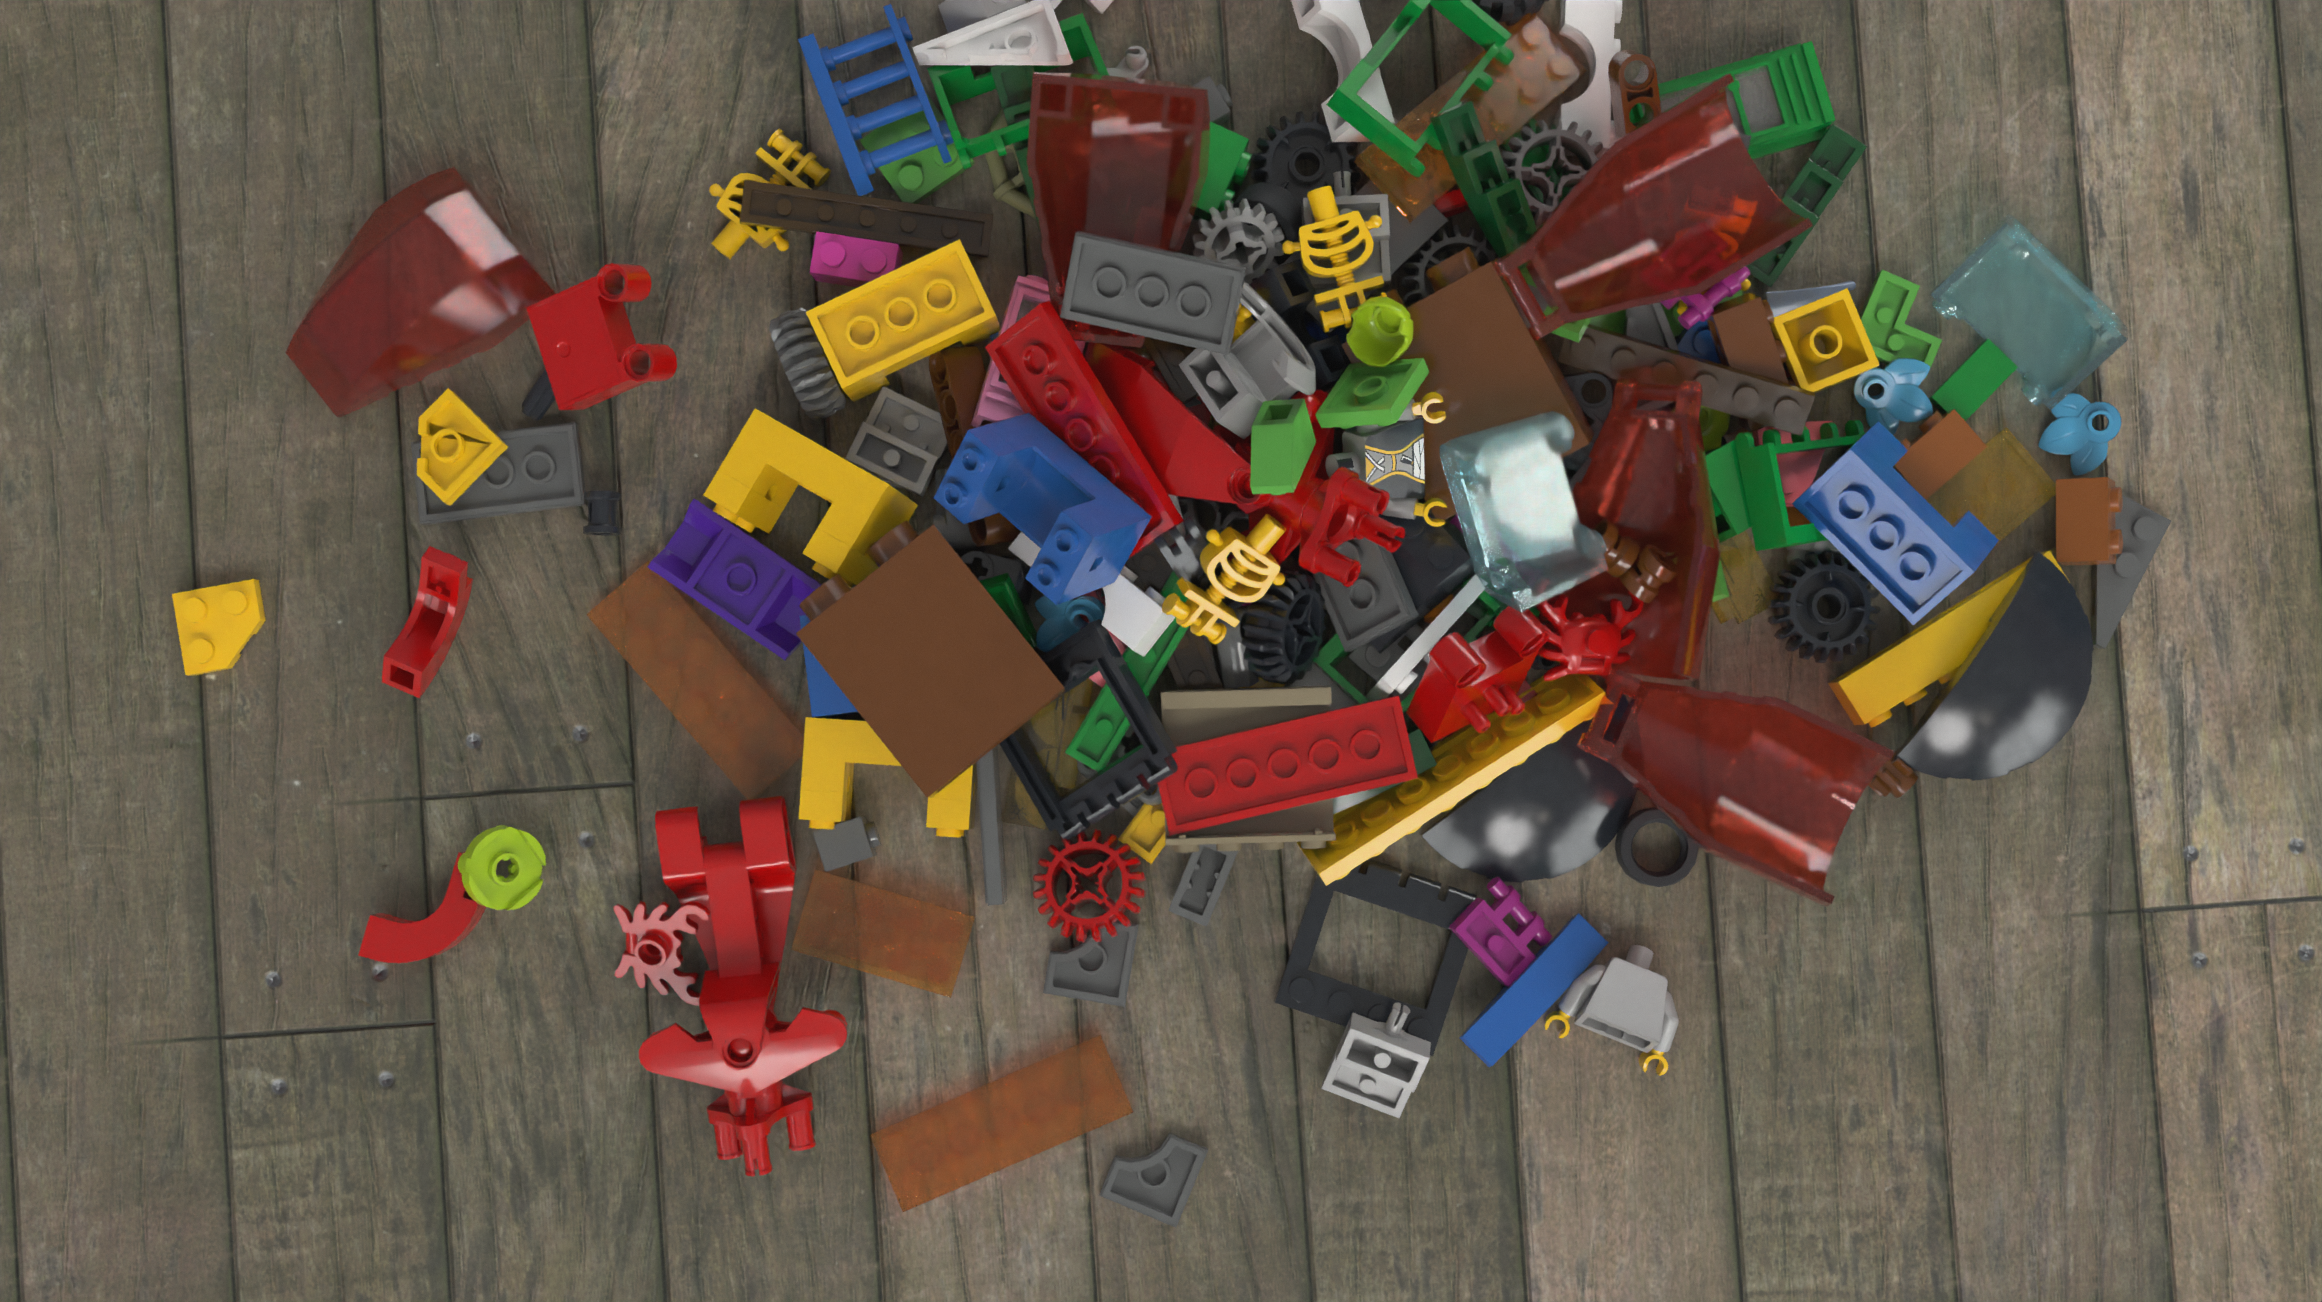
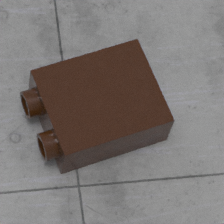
M1470 247L1425 271L1435 293L1406 308L1413 320V339L1409 348L1397 359L1424 358L1428 367V375L1412 398L1415 403L1421 402L1422 398L1430 392H1437L1443 397V402L1431 403L1427 410L1429 412L1445 411V419L1439 423H1430L1423 418L1425 500L1427 502L1432 498H1439L1446 503L1447 508L1441 506L1430 508L1436 519L1443 520L1588 445L1595 435L1500 258H1497L1480 267ZM1396 288L1386 293L1387 297L1404 305ZM1347 341L1341 344L1351 364L1364 363L1356 358Z
M906 520L886 533L869 548L867 554L879 568L851 589L842 576L838 574L819 586L800 603L799 607L811 622L796 634L925 796L932 798L1065 692V688L934 524L919 535Z

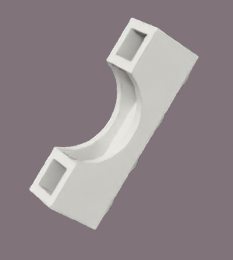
M1291 0L1299 29L1316 37L1331 53L1338 70V89L1361 59L1372 49L1369 31L1366 27L1359 0ZM1378 67L1357 95L1394 124L1392 109L1381 78L1380 68ZM1333 95L1321 104L1332 142H1371L1326 105Z
M1560 0L1559 34L1572 40L1581 48L1589 64L1590 78L1587 90L1575 100L1562 104L1555 114V118L1561 119L1562 130H1567L1572 121L1577 122L1578 128L1575 134L1580 137L1584 131L1591 130L1592 135L1587 143L1592 146L1596 142H1601L1603 148L1596 157H1603L1608 151L1609 145H1615L1616 143L1614 120H1611L1612 99L1608 66L1611 58L1621 50L1620 39H1614L1615 23H1620L1622 0ZM1564 148L1565 156H1576L1570 150Z
M1022 532L1008 548L1030 567L1041 550ZM1124 565L1116 581L1102 587L1106 606L1101 625L1133 651L1144 657L1175 617L1162 612V604L1166 598L1151 586L1145 592L1134 584L1138 576Z

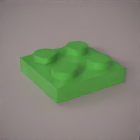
M926 94L937 122L944 120L940 111L928 94ZM920 111L875 129L863 137L860 142L864 149H867L868 153L930 130V126L924 111ZM954 143L947 145L952 161L945 164L936 145L878 167L901 202L918 204L967 170L963 169ZM971 158V166L975 165V162Z
M1424 358L1395 360L1385 367H1373L1365 363L1349 364L1315 414L1321 428L1340 427L1348 429L1362 425L1388 426L1397 423L1429 373Z

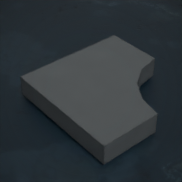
M1117 920L1113 923L1118 932V935L1112 937L1105 927L1101 929V942H1095L1091 933L1085 942L1069 950L1050 951L1043 993L1125 1007L1139 924L1131 923L1129 927H1125Z
M1169 1132L1161 1146L1148 1155L1133 1158L1115 1155L1099 1196L1176 1228L1208 1148Z

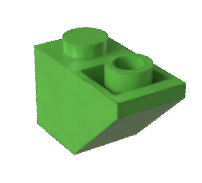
M1305 399L1263 401L1251 430L1250 488L1252 494L1283 495L1295 491L1316 444Z

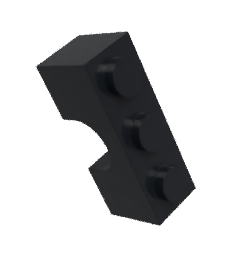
M1300 259L1270 269L1251 282L1249 286L1283 319L1311 356L1316 371V390L1328 391L1335 386L1348 365L1351 364L1341 345L1342 343L1338 335L1318 341L1307 331L1304 323V312L1317 293Z

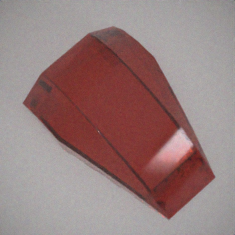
M1033 73L1027 165L1029 177H1032L1035 194L1033 201L1036 217L1039 218L1043 259L1046 260L1050 301L1059 316L1061 315L1074 238L1077 231L1180 253L1208 174L1210 145L1208 89L1169 81L1108 75ZM1061 318L1072 338L1076 341L1141 348L1147 338L1141 335Z
M455 167L431 174L410 185L373 212L334 265L315 295L285 353L332 412L340 418L388 396V393L406 385L415 384L423 380V377L443 368H450L461 363L462 359L495 347L530 319L526 307L557 293Z

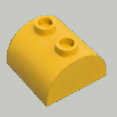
M1848 288L1774 317V323L1770 324L1774 338H1778L1785 349L1787 356L1785 364L1798 388L1816 393L1880 365Z

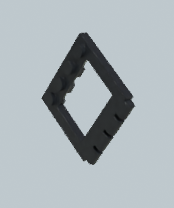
M1101 619L1090 622L1040 658L1065 688V692L1055 700L1100 671L1142 744L1060 797L1021 727L1000 743L1002 750L1049 831L1057 829L1060 836L1067 840L1072 839L1089 828L1091 823L1095 824L1119 809L1120 804L1125 805L1150 788V785L1158 784L1178 770V766L1172 754L1177 752L1175 745L1107 629L1101 625Z
M1372 859L1368 863L1365 874L1358 872L1360 865H1358L1347 876L1335 880L1327 886L1317 874L1274 1002L1345 1027L1352 1012L1376 1022L1386 1023L1393 1004L1401 1003L1400 1012L1403 1005L1410 1009L1402 1029L1410 1035L1431 1042L1430 1056H1433L1469 949L1449 926L1477 898V895L1448 886L1443 901L1439 900L1437 897L1441 883L1411 872L1408 874L1404 888L1400 887L1398 882L1402 869ZM1334 891L1451 930L1425 1009L1308 970Z

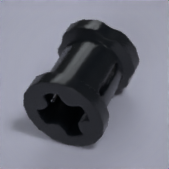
M615 491L584 492V498L588 500V525L583 527V534L596 536L621 535V528L617 526V502L621 500L622 493Z

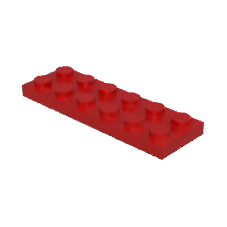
M1050 300L1040 303L985 347L1025 414L1030 413L1152 516L1129 558L1153 543V539L1159 535L1163 536L1169 532V529L1183 522L1181 515Z
M1395 695L1175 746L1177 752L1172 754L1178 766V770L1159 782L1158 787L1171 836L1417 779L1418 776L1400 697Z

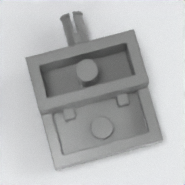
M1341 171L1333 173L1334 197L1339 214L1359 211L1364 222L1368 221L1373 215H1378L1382 219V225L1379 228L1369 230L1374 242L1373 251L1368 261L1358 270L1352 272L1354 274L1353 278H1355L1354 282L1357 283L1382 275L1384 285H1390L1388 194L1351 196V173L1348 171L1343 172L1342 187ZM1303 198L1301 204L1302 226L1315 223L1308 198ZM1356 229L1342 238L1344 240L1343 244L1348 243L1358 235ZM1325 243L1309 244L1311 248L1328 249ZM1363 243L1348 253L1347 257L1350 263L1358 259L1364 252ZM1310 258L1313 264L1319 267L1332 268L1333 266L1331 265L1332 261L1329 259L1315 260ZM1307 273L1314 288L1339 287L1337 286L1338 282L1335 281L1336 277L1319 278Z
M883 386L866 422H862L845 459L888 483L893 488H904L918 496L924 497L935 474V470H937L948 447L940 413Z
M1394 1003L1386 1023L1376 1022L1352 1012L1323 1078L1321 1089L1400 1118L1411 1092H1415L1430 1059L1431 1042L1410 1035L1402 1029L1410 1009L1403 1005L1400 1012L1401 1003Z

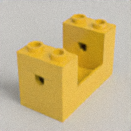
M960 239L806 312L841 388L853 402L882 389L883 386H889L890 383L887 375L959 341L962 342L963 346L975 345L990 338V335L1000 330L997 316Z
M756 408L753 410L703 496L717 503L713 509L714 512L750 533L753 532L755 527H758L770 534L798 485L832 503L802 554L816 561L812 567L814 571L828 579L840 574L850 588L853 584H859L879 568L867 554L869 548L894 527L906 520L909 521L918 506L888 483Z
M806 717L799 819L810 820L809 828L835 829L836 824L851 820L854 763L901 766L866 721ZM976 763L934 797L928 798L926 827L936 828V836L961 838V836H964V830L974 828L977 794Z

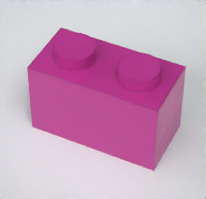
M816 231L810 274L815 281L860 287L900 268L903 252L899 244Z

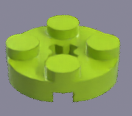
M505 825L489 828L477 835L458 861V869L462 874L463 886L468 895L479 905L495 910H515L529 903L541 889L543 879H540L542 865L546 866V857L537 839L528 832ZM510 859L511 864L507 868L510 873L508 877L496 875L498 862Z

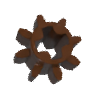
M1888 747L1882 749L1871 759L1865 768L1872 775L1866 784L1880 797L1882 795L1886 797L1889 793L1895 798L1901 797L1915 784L1919 777L1900 758L1894 759L1899 748L1895 752L1891 751Z

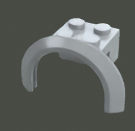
M1244 281L1240 303L1258 320L1231 345L1228 355L1196 348L1179 364L1215 420L1242 439L1251 434L1252 424L1263 401L1288 400L1298 390L1306 395H1312L1316 391V371L1311 356L1283 319Z

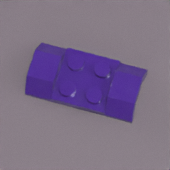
M695 498L688 507L684 521L667 546L647 566L783 660H787L802 643L796 634L801 630L799 616L805 615L799 607L800 603L822 585Z

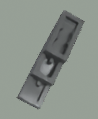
M1216 844L1199 845L1200 851L1191 852L1168 909L1172 913L1206 927L1238 851H1217Z

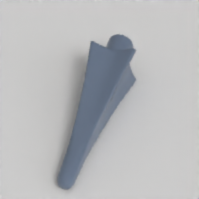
M1847 281L1815 288L1765 292L1764 296H1761V300L1766 299L1774 317H1777L1848 288L1851 291L1856 288V284L1854 281Z

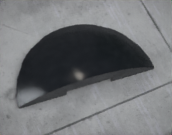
M2036 552L1989 619L1991 624L1948 686L1939 691L1894 756V759L1900 758L1909 768L1938 778L1971 779L1972 781L1991 779L2007 775L2013 770L2037 761L2049 752L2072 727L2081 712L2091 684L2092 652L2094 651L2092 632L2088 616L2084 613L2074 587L2065 575L2040 552Z
M1611 683L1603 689L1611 704L1599 711L1594 718L1583 721L1566 732L1558 741L1547 744L1530 755L1522 764L1513 766L1494 778L1489 785L1475 791L1421 836L1435 851L1454 865L1484 875L1488 879L1499 877L1503 882L1522 883L1528 880L1550 879L1568 873L1591 860L1618 834L1630 814L1629 810L1640 786L1642 754L1638 724L1633 710L1617 684Z

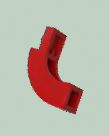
M431 546L423 554L417 597L405 626L384 655L382 683L417 698L423 695L444 662L464 617L473 579L467 577L468 562Z
M466 851L458 852L445 898L432 915L421 921L406 920L385 913L370 915L358 956L386 963H408L439 955L465 939L478 924L486 909L485 906L476 903L463 886L462 874L458 869V861Z

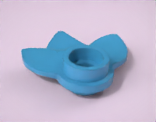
M1897 358L1884 369L1873 368L1858 375L1853 385V393L1857 402L1865 407L1868 425L1872 427L1879 421L1894 436L1899 426V420L1918 422L1931 416L1933 413L1932 404L1923 390L1918 387L1929 373L1930 366L1917 359ZM1874 383H1879L1883 386L1882 392L1877 396L1868 394L1869 386Z
M2065 393L2048 401L2049 408L2057 419L2044 430L2038 443L2039 448L2053 454H2071L2070 463L2074 475L2086 474L2101 465L2107 456L2108 441L2112 440L2121 428L2119 411L2109 403H2090L2087 399L2075 393ZM2102 414L2107 418L2108 424L2105 429L2098 431L2093 428L2092 419L2096 415Z
M1043 595L1035 602L1039 613L1047 619L1040 626L1036 635L1038 649L1047 653L1090 622L1098 619L1102 621L1105 613L1104 605L1092 596H1080L1055 605ZM1079 614L1087 616L1089 623L1084 621Z

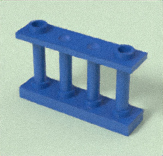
M891 4L883 6L890 24L889 27L832 49H829L828 46L820 48L814 33L798 39L858 196L874 191L869 175L875 174L876 168L937 145L944 164L952 161L947 149V145L954 143L945 119L937 122L906 44L913 40L905 16L896 18ZM897 42L903 61L843 84L841 80L832 81L829 72L836 70L835 65ZM910 76L917 95L855 118L854 114L846 117L842 106L850 104L848 99ZM924 111L930 130L868 153L867 149L859 152L856 141L863 138V133Z

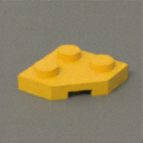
M447 388L419 417L418 434L421 435V458H417V476L445 504L451 506L508 446L454 391Z
M256 579L172 594L184 670L187 676L232 669L240 658V652L253 634H257L266 621L260 583Z

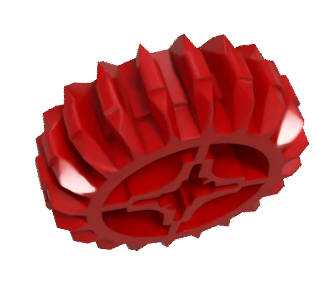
M1095 829L1092 833L1091 841H1087L1084 831L1076 835L1078 843L1075 844L1071 840L1061 837V841L1066 847L1062 851H1059L1056 846L1051 844L1048 847V851L1055 857L1052 862L1045 858H1040L1038 861L1042 868L1048 870L1047 874L1038 873L1033 876V880L1036 883L1045 885V888L1033 891L1034 898L1048 900L1038 907L1039 913L1047 915L1054 912L1047 924L1053 929L1064 921L1061 935L1065 938H1068L1073 930L1077 928L1076 939L1082 943L1087 938L1088 930H1091L1095 942L1102 941L1101 929L1105 927L1112 937L1117 936V929L1113 925L1117 920L1123 926L1129 927L1131 921L1124 915L1126 910L1128 909L1135 914H1139L1141 910L1136 903L1131 901L1132 897L1144 898L1146 894L1144 889L1133 887V884L1146 880L1143 872H1131L1141 864L1139 858L1135 856L1124 860L1129 855L1131 847L1125 843L1115 850L1118 838L1114 834H1110L1104 844H1102V832ZM1086 854H1099L1108 857L1103 863L1099 861L1091 868H1082L1073 861V859ZM1119 866L1122 875V890L1115 903L1107 894L1106 887L1108 881L1113 877L1112 872ZM1064 869L1072 879V887L1066 895L1067 900L1060 905L1057 896V883ZM1077 872L1084 879L1087 878L1090 881L1099 878V881L1095 882L1098 887L1097 891L1104 897L1102 900L1095 893L1092 894L1087 890L1080 894V890L1084 888L1081 885L1082 881L1075 875ZM1090 903L1098 904L1106 911L1101 916L1088 919L1070 915L1076 908L1080 910L1083 906Z

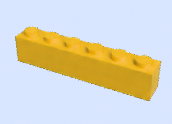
M2050 550L2041 552L2043 556L2049 559L2064 574ZM2032 557L1829 682V686L1853 724L1865 725L1868 723L1871 728L1889 719L1892 716L1890 709L1902 701L1908 706L1927 695L1925 687L1938 680L1940 684L1950 681L1991 624L1989 619Z

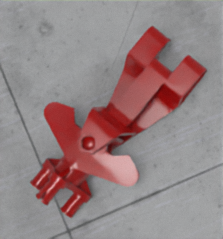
M1091 336L1084 357L1168 495L1237 504L1243 512L1249 514V529L1241 532L1245 537L1249 535L1265 514L1271 515L1286 529L1268 551L1273 555L1279 566L1300 543L1299 565L1314 574L1321 572L1346 587H1350L1357 580L1361 571V564H1359V561L1337 552L1335 549L1339 545L1350 539L1356 538L1360 540L1366 538L1391 553L1401 546L1402 542L1394 537L1404 538L1405 529L1379 517V514H1383L1389 503L1390 495L1387 491L1359 479L1358 473L1343 466L1338 468L1330 477L1327 475L1325 463L1326 458L1333 454L1334 427L1321 428L1315 415L1329 395L1326 391L1316 390L1312 395L1298 392L1291 397V399H1305L1316 439V444L1295 491L1283 495L1252 494L1250 488L1251 434L1242 439L1224 426L1217 425L1212 430L1195 416L1154 375L1155 362L1114 342ZM1231 552L1227 559L1232 562V559L1235 557Z
M784 796L740 801L739 813L742 841L708 845L707 836H702L698 806L656 811L655 814L656 836L664 883L674 892L681 905L687 902H699L710 910L708 920H702L697 914H689V918L698 923L699 929L695 936L710 970H706L704 973L699 998L700 1011L708 1031L692 1035L679 1024L674 1023L663 1030L653 1032L643 1041L639 1049V1060L641 1065L652 1073L724 1089L725 1093L707 1106L708 1122L714 1126L717 1158L729 1160L744 1155L745 1175L755 1176V1170L758 1168L759 1176L768 1174L773 1170L770 1162L767 1136L771 1133L770 1128L772 1125L784 1117L786 1118L789 1149L792 1151H803L816 1145L810 1111L814 1108L812 1093L783 1084L782 1079L837 1051L844 1045L847 1038L846 1019L837 1010L818 1011L803 1007L792 1022L778 1021L774 1012L797 871Z

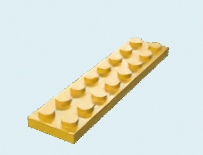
M1587 674L1566 675L1553 681H1545L1543 676L1529 684L1532 688L1519 695L1522 698L1533 689L1538 694L1525 702V709L1519 715H1512L1509 712L1506 716L1499 717L1494 711L1486 716L1490 720L1491 725L1485 732L1478 733L1471 724L1457 730L1443 739L1432 750L1431 753L1437 765L1418 774L1417 779L1405 781L1357 805L1333 814V830L1336 834V840L1326 841L1325 848H1301V841L1296 842L1326 886L1335 880L1344 878L1352 869L1369 858L1380 855L1388 846L1400 838L1416 832L1422 824L1436 815L1452 809L1461 799L1477 789L1486 787L1494 778L1511 767L1522 764L1530 755L1547 744L1558 741L1566 732L1583 721L1594 718L1599 711L1611 704L1604 690Z

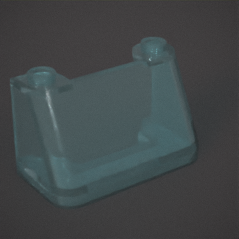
M2007 214L1931 292V295L1935 298L1932 305L1944 318L1950 320L1954 316L1959 320L1964 319L1985 340L1989 338L2018 366L2016 370L2021 374V378L2025 383L2021 388L2025 396L2036 406L2044 403L2050 410L2128 340V329L2122 320L2024 225L2010 214Z
M1552 411L1456 437L1442 444L1439 450L1464 538L1474 565V571L1485 591L1490 596L1519 612H1523L1608 570L1604 553H1606L1605 542L1596 530L1592 531L1580 524L1561 454L1571 449V440L1574 439L1573 427L1564 415Z

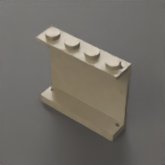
M1329 685L1161 691L1162 725L1175 746L1330 711V704H1332L1331 687ZM1333 798L1171 836L1165 817V845H1174V852L1181 853L1200 851L1199 845L1216 844L1217 851L1242 850V843H1259L1260 850L1284 849V842L1300 841L1301 848L1317 849L1325 848L1326 841L1336 840V834L1333 830Z

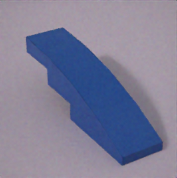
M1579 913L1572 916L1550 943L1542 947L1535 954L1536 958L1509 987L1504 986L1459 1038L1488 1067L1493 1066L1553 1005L1609 942Z

